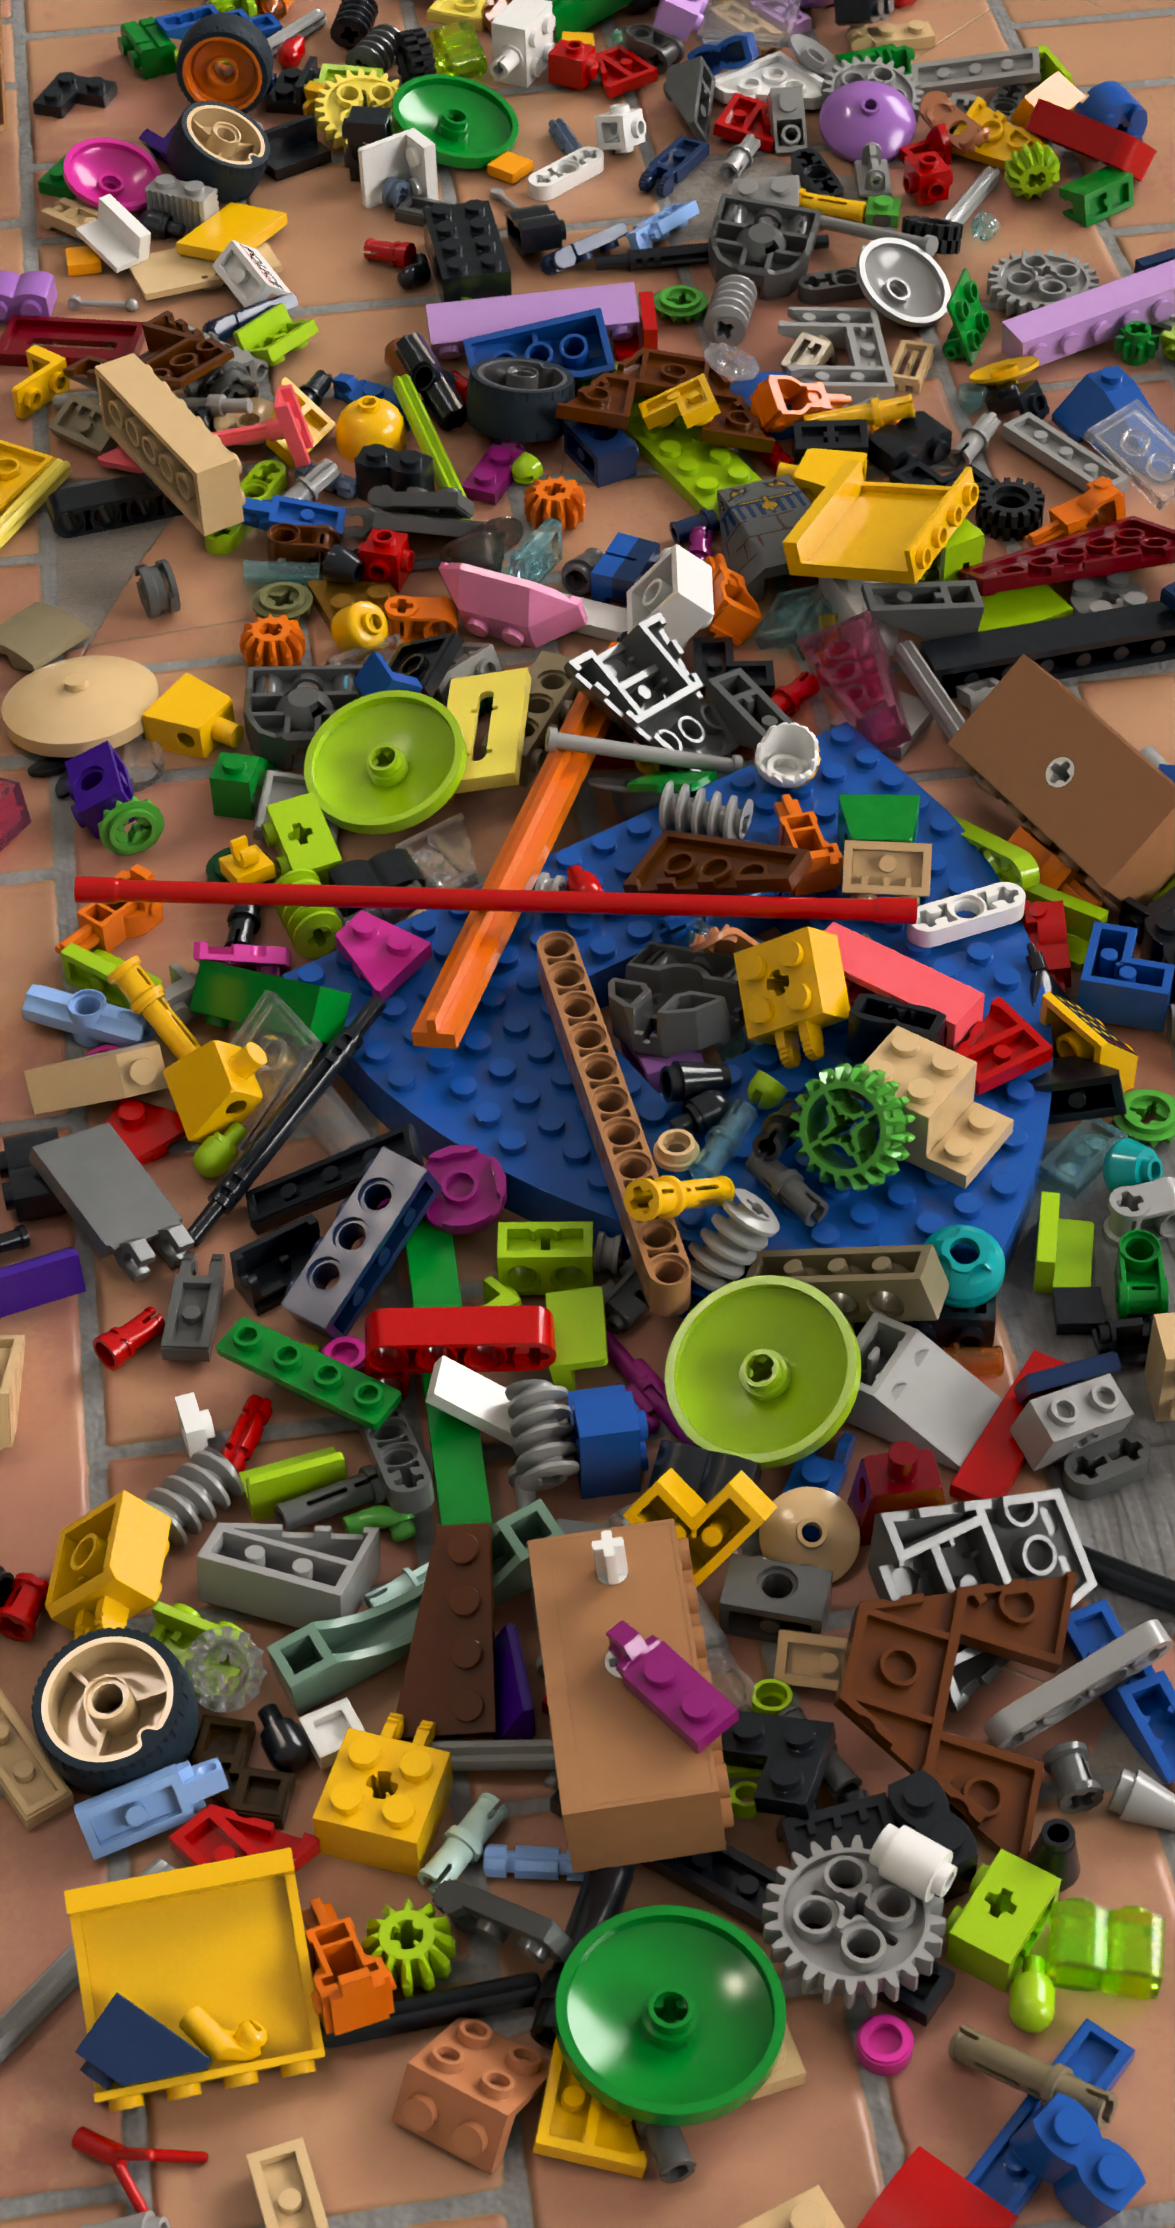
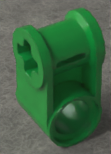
M1146 1230L1128 1231L1119 1240L1114 1271L1117 1319H1126L1127 1315L1168 1313L1169 1292L1167 1278L1164 1276L1162 1246L1159 1239Z

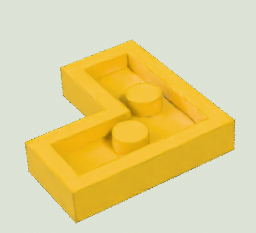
M704 373L638 404L648 430L655 427L662 428L668 426L680 415H682L687 428L694 425L702 426L709 423L715 415L721 413Z

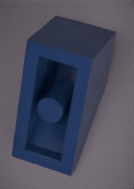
M116 1992L75 2051V2053L86 2060L80 2071L107 2090L114 2081L123 2087H129L208 2071L214 2062L118 1992Z

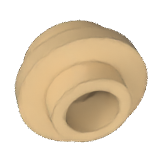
M670 1129L663 1132L655 1143L653 1158L656 1164L664 1170L683 1172L697 1164L700 1158V1147L690 1132L683 1129Z

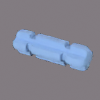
M489 1844L484 1851L483 1870L487 1877L507 1878L508 1872L515 1873L514 1878L559 1880V1875H567L566 1881H583L586 1872L573 1873L569 1848H567V1853H560V1847L516 1845L515 1851L508 1850V1845Z

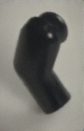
M422 253L415 254L411 258V264L404 267V271L397 275V280L404 289L408 290L413 285L423 286L429 282L431 271L426 255Z

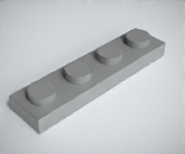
M1032 47L912 63L913 82L921 83L920 90L924 91L925 95L930 91L952 93L1041 81L1039 48Z
M1027 412L1002 425V438L1084 492H1087V483L1101 476L1109 477L1112 484L1122 493L1129 490L1130 476L1031 412Z

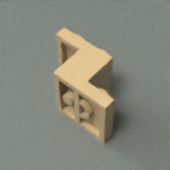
M896 1026L863 1063L869 1065L870 1073L878 1069L884 1071V1084L889 1081L900 1083L895 1094L896 1098L906 1096L910 1099L907 1106L902 1108L903 1114L913 1115L916 1119L913 1123L905 1124V1131L911 1132L916 1138L913 1142L902 1143V1146L910 1154L905 1161L966 1189L1013 1133V1119L974 1102L977 1062ZM848 1089L850 1095L871 1104L860 1093Z

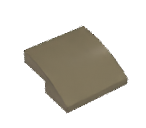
M35 602L0 624V654L7 655L13 669L35 671L86 639L92 633L87 625L73 615L57 607Z

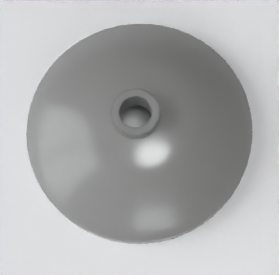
M891 237L873 240L865 246L858 256L856 263L857 280L868 302L881 315L895 323L910 327L930 326L942 318L947 311L946 305L951 296L950 286L943 270L928 253L915 244Z

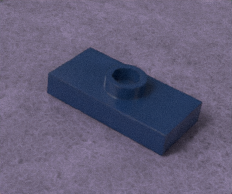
M1112 1351L1027 1374L1015 1384L1016 1386L1013 1389L1018 1404H1022L1109 1373L1111 1376H1114L1122 1369L1117 1352L1113 1353Z

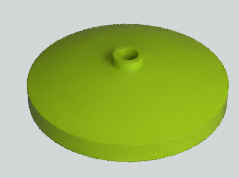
M388 690L376 692L346 704L321 725L313 736L305 755L304 778L308 792L314 791L324 817L334 825L360 834L394 833L423 822L448 802L463 778L467 761V749L463 734L455 717L437 700L413 691Z
M776 1275L753 1276L731 1282L700 1301L689 1312L676 1331L665 1365V1389L668 1403L678 1425L697 1447L708 1451L731 1454L755 1461L759 1464L760 1469L776 1468L794 1463L817 1451L827 1443L850 1414L861 1380L860 1349L854 1331L842 1311L826 1294L816 1287L794 1278Z

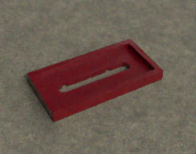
M11 315L0 340V365L28 367L26 350L34 346L32 344H52L53 342H57V345L107 347V345H111L114 348L109 350L40 346L66 358L67 367L87 355L109 361L132 353L139 356L145 341L142 324L146 322Z

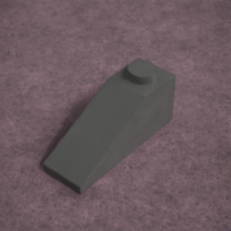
M701 55L668 67L666 82H664L663 88L666 98L674 103L699 141L708 143L715 77Z
M975 580L918 582L916 585L870 583L862 584L861 592L871 618L928 640L978 632L985 608Z
M741 668L713 677L707 681L705 701L707 703L714 702L739 745L756 750L757 744L761 742L763 736H766L769 727L773 725L778 726L783 722L794 723Z

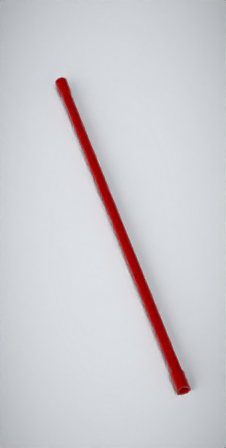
M76 876L74 884L75 903L115 904L118 902L851 920L873 921L882 924H916L917 899L900 897L853 899L121 880L115 877Z

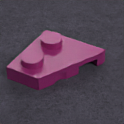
M363 910L335 934L336 948L345 960L352 963L353 971L360 981L365 979L372 989V996H377L382 1001L387 1000L432 956L431 942Z
M194 941L193 959L198 963L203 959L243 969H254L256 972L280 976V969H291V951L286 947L231 944V947H209L208 942Z

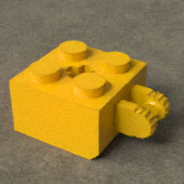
M807 926L733 953L748 1039L770 1045L776 1044L779 1051V1060L787 1069L801 1064L800 1061L802 1059L798 1036H800L803 1052L808 1057V1060L815 1061L821 1059L825 1052L822 1028L847 1020L850 1011L837 935Z
M123 1490L60 1530L45 1602L50 1618L74 1631L75 1638L73 1640H76L79 1636H84L91 1631L95 1632L98 1629L104 1630L110 1627L112 1629L116 1627L124 1629L128 1619L143 1610L151 1608L157 1602L162 1591L160 1580L164 1559L170 1547L168 1536L172 1518Z
M390 1712L381 1735L352 1728L347 1729L312 1817L314 1834L320 1841V1854L417 1878L418 1872L426 1865L453 1786L451 1752L431 1748L436 1730L435 1722L422 1720L416 1730L412 1743L399 1740L404 1731V1717L402 1714Z

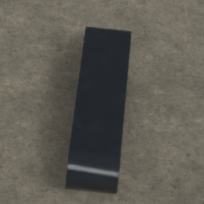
M145 472L57 490L49 495L46 500V509L53 529L57 535L63 538H73L184 515Z

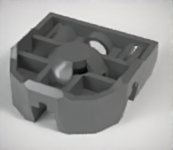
M722 193L708 243L709 269L715 283L717 284L725 276L736 274L753 280L755 286L761 287L760 299L773 300L791 295L798 289L800 277L806 275L808 271L810 257L820 226L821 211ZM738 205L736 215H734V207ZM804 216L805 218L801 229L800 221L801 217ZM761 217H771L775 219L777 223H765L761 220ZM765 248L770 249L773 252L766 254ZM753 261L760 262L759 267L752 266Z
M364 664L248 667L243 716L249 746L255 756L275 762V768L279 770H293L294 754H299V748H306L307 752L313 736L321 725L341 707L363 697L353 680ZM345 675H348L347 689L344 688ZM266 677H269L268 691H266L265 685ZM303 682H312L317 685L318 689L311 687L298 688L297 686Z
M650 941L626 965L625 979L613 977L608 982L613 1035L623 1041L628 1049L634 1053L668 1059L677 1052L698 1051L716 1043L726 1045L745 1025L733 954L715 951L707 954L703 950L691 952L689 947Z

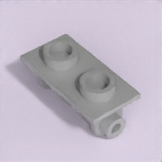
M869 142L863 147L861 160H854L859 197L892 196L887 159H881V147L874 142Z

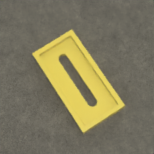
M528 667L451 679L447 709L458 722L467 749L464 775L454 794L519 785L532 680ZM487 697H493L487 753L483 759L473 761L480 703Z

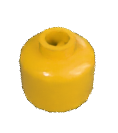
M359 601L339 610L331 623V635L336 646L349 656H361L381 647L386 641L389 631L388 621L384 612L370 601Z

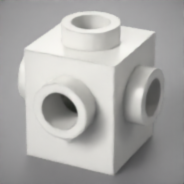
M627 103L615 104L610 106L609 112L595 116L599 149H614L615 153L618 154L634 151L635 145L646 142V123L643 119L642 108L629 109V104Z

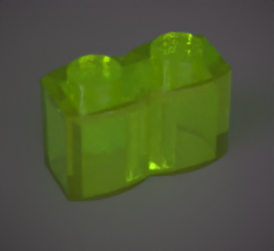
M1069 1898L1065 1901L1052 1902L1047 1929L1045 1975L1052 1980L1053 1986L1073 1991L1101 1990L1118 1997L1141 2000L1157 1999L1163 1979L1165 1918L1150 1913L1147 1909L1139 1906H1126L1121 1909L1107 1910L1083 1898Z

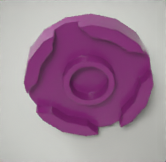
M450 1145L433 1152L428 1157V1163L423 1167L429 1170L442 1187L423 1216V1219L434 1229L451 1235L472 1234L487 1228L500 1216L507 1201L506 1175L495 1157L492 1156L491 1159L486 1154L478 1152V1147L472 1145Z

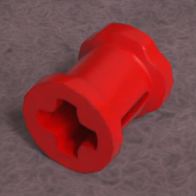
M23 1572L15 1576L11 1584L12 1592L5 1605L0 1607L1 1634L19 1642H28L33 1639L37 1631L35 1623L45 1608L49 1587L47 1581L31 1573Z

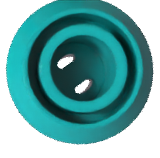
M1122 1138L1111 1146L1106 1153L1103 1163L1104 1182L1111 1193L1114 1189L1121 1186L1151 1182L1161 1178L1163 1175V1165L1156 1152L1130 1138Z

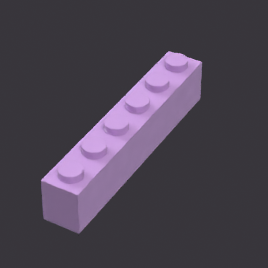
M1175 259L1002 321V352L1009 359L1024 356L1038 357L1039 365L1037 367L1115 339V336H1118L1119 328L1125 329L1126 324L1129 322L1142 321L1151 326L1170 319V316L1175 313Z
M628 282L426 304L430 348L435 356L440 359H455L460 354H466L463 339L599 307L602 310L608 338L616 341L627 340L633 335H638L640 321L635 283Z

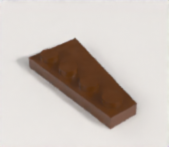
M664 830L622 886L625 893L718 895L793 892L813 864V861L807 849Z
M489 1522L441 1525L436 1528L396 1713L402 1714L404 1717V1731L399 1739L401 1741L413 1740L422 1720L435 1722L434 1739L499 1735L492 1529Z

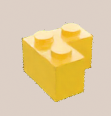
M670 1468L623 1516L631 1525L674 1518L677 1539L688 1538L693 1581H695L697 1588L767 1520L777 1506L742 1470L706 1504Z

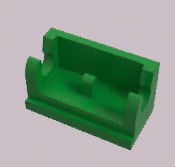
M1106 166L1059 187V197L1065 201H1071L1074 208L1073 210H1064V216L1070 220L1080 222L1082 227H1088L1134 206L1133 173Z

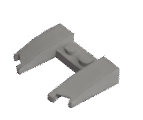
M788 308L787 316L793 321L780 320L778 323V334L797 339L802 331L814 336L816 334L823 335L832 342L834 348L847 349L850 366L787 365V376L794 377L801 383L823 382L827 394L851 396L852 403L849 406L857 404L876 393L879 394L882 400L894 398L895 383L875 308Z

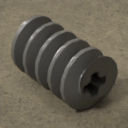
M389 24L375 26L349 51L346 56L345 65L383 68L385 74L395 63L396 55L393 51L395 48L393 40L395 39L394 35L396 32H400V30Z

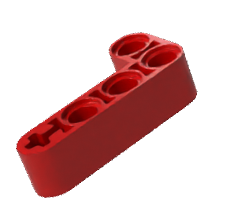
M1038 98L1024 129L1043 140L1097 162L1133 173V179L1139 182H1143L1157 152L1148 144L1128 133Z
M534 1305L378 1309L371 1312L365 1320V1374L400 1390L403 1401L409 1394V1374L432 1373L434 1363L443 1355L474 1372L543 1370L552 1365L557 1357L554 1317L548 1309Z

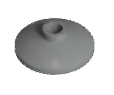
M793 34L788 42L795 57L801 65L815 74L825 78L826 72H831L833 65L840 67V63L835 56L819 42L802 34Z

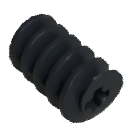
M342 0L330 30L331 39L348 50L354 48L373 29L378 15L376 1Z

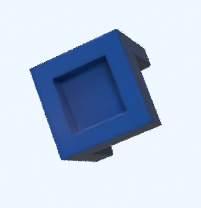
M377 652L370 654L353 680L362 696L388 690H405L420 693L423 689L416 677L392 672L382 655Z

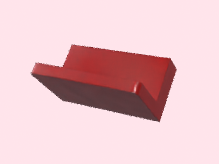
M653 291L639 292L640 323L638 335H633L630 339L623 341L614 340L616 361L621 362L626 358L633 357L634 353L641 348L658 350V329Z

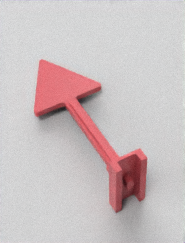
M292 384L277 387L274 411L277 418L267 419L266 423L212 432V434H217L225 447L270 439V441L285 439L296 467L308 466L311 462L307 449L313 448L314 442ZM120 446L97 457L100 466L137 474L144 473Z

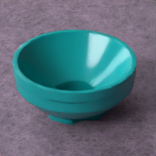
M949 1225L934 1232L924 1243L933 1244L950 1284L944 1302L945 1305L956 1308L976 1307L992 1299L1000 1290L1005 1277L1004 1254L998 1242L984 1230L971 1225ZM968 1244L977 1251L979 1257L973 1263L961 1264L952 1258L950 1250L955 1245Z

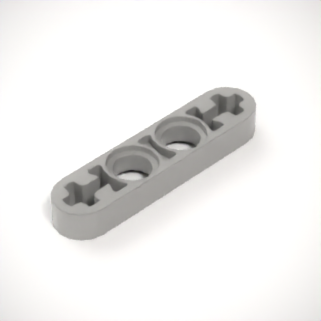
M1157 1619L1146 1621L994 1714L984 1725V1731L995 1747L1007 1751L1013 1750L1161 1659L1170 1651L1174 1642Z

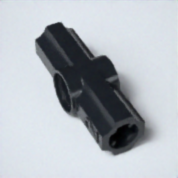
M417 332L411 335H404L396 343L397 350L395 353L411 377L417 392L422 395L441 428L447 431L460 428L467 421V410L465 402L455 388L454 376L449 371L443 369L423 335Z

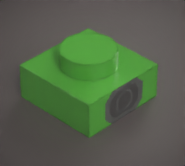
M889 195L869 196L865 213V224L898 228L902 198H892Z

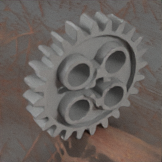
M865 56L864 62H860L858 58L853 57L851 64L843 59L840 67L833 65L831 72H826L825 80L822 83L820 102L824 103L834 90L845 84L855 81H876L887 84L902 93L912 105L916 122H918L920 118L919 104L924 96V91L920 90V82H913V73L904 74V66L897 69L893 68L894 61H890L886 65L882 64L881 57H878L876 62H871L869 56Z
M1036 248L1035 254L1022 250V256L1010 253L1009 259L999 258V264H992V271H988L986 294L990 295L989 301L991 303H996L997 310L1006 308L1005 315L1009 316L1017 313L1019 316L1099 287V276H1096V269H1089V262L1079 263V256L1069 259L1067 258V252L1054 255V249H1050L1047 254L1042 253L1039 248Z
M855 1835L851 1848H844L837 1836H832L831 1848L827 1851H824L815 1841L810 1842L809 1859L795 1851L791 1853L790 1869L782 1866L777 1867L775 1884H767L766 1903L762 1907V1923H764L763 1941L766 1944H772L770 1956L772 1963L785 1962L783 1978L788 1981L800 1975L803 1976L801 1993L804 1995L810 1993L817 1986L823 1988V2004L826 2005L830 2003L836 1993L843 1994L847 2009H852L856 1995H864L870 2008H876L877 1993L882 1991L890 2000L897 2002L900 1983L912 1991L917 1990L919 1973L930 1976L933 1970L934 1958H940L942 1938L944 1937L946 1918L942 1917L943 1898L933 1897L930 1901L925 1902L879 1876L878 1868L869 1864L872 1848L871 1850L863 1849L860 1835ZM848 1884L850 1886H853V1888L843 1889L837 1887L836 1885ZM895 1912L897 1914H900L901 1916L889 1917L887 1915H884L883 1913ZM818 1924L823 1926L824 1928L811 1929L806 1927L805 1925ZM857 1952H864L870 1954L872 1957L859 1958L854 1956L853 1954Z

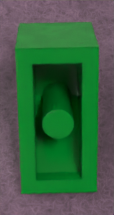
M221 752L209 777L214 815L254 820L260 803L266 771H275V762L258 756Z

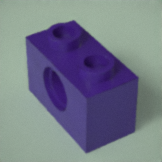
M108 740L65 762L69 779L65 780L64 783L69 795L75 802V805L71 806L73 816L81 828L87 826L96 839L100 838L97 823L103 821L104 810L115 808L117 800L122 803L129 802L134 795L127 767ZM135 817L129 819V823L135 821Z

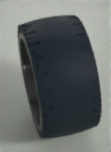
M501 357L480 361L472 366L468 380L466 396L468 424L482 434L510 441L540 442L564 436L563 421L566 419L556 418L557 404L559 402L568 403L575 398L574 376L564 367L531 358Z

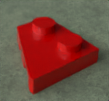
M735 93L715 122L713 135L722 137L731 143H741L747 134H754L755 138L760 139L761 142L759 150L771 153L773 150L774 136H770L771 124L766 116L767 108L765 102Z
M999 996L991 1002L990 1012L983 1022L977 1021L970 1031L969 1039L962 1042L955 1052L977 1062L975 1093L979 1096L1051 1061L1053 1047Z
M130 1097L121 1099L104 1122L111 1124L142 1166L155 1162L169 1154L168 1145L186 1135L178 1112Z
M209 1804L168 1837L171 1849L189 1867L291 1847L296 1873L321 1852L320 1841L312 1834L304 1832L302 1838L276 1831L273 1822L256 1817H240L233 1810Z

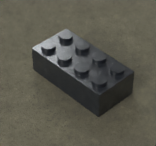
M473 199L466 203L450 205L438 203L432 207L423 208L425 246L441 303L461 301V297L481 299L512 295L511 271L489 200Z

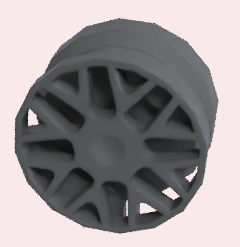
M227 361L210 371L202 383V392L206 398L209 394H224L227 398L240 399L258 398L259 388L252 377H250L245 366L238 361Z
M166 559L156 561L155 565L148 567L146 564L136 566L135 576L141 575L136 585L147 617L150 619L158 617L162 611L166 610L169 613L180 611L178 587L169 562Z

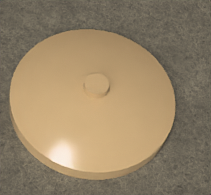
M105 655L69 658L43 666L19 680L9 690L3 700L1 708L2 718L8 737L20 748L42 756L71 758L107 740L113 748H117L144 732L141 714L160 697L157 679L153 673L135 661Z

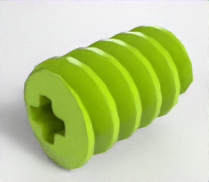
M298 868L289 871L274 882V884L322 885L315 871L308 868ZM274 906L299 955L305 958L317 959L328 955L336 945L335 934L342 929V921L336 914L334 907Z

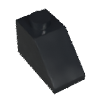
M1074 1055L1053 1058L1052 1069L1028 1081L1033 1085L1035 1091L1052 1092L1048 1125L1127 1114L1118 1069Z

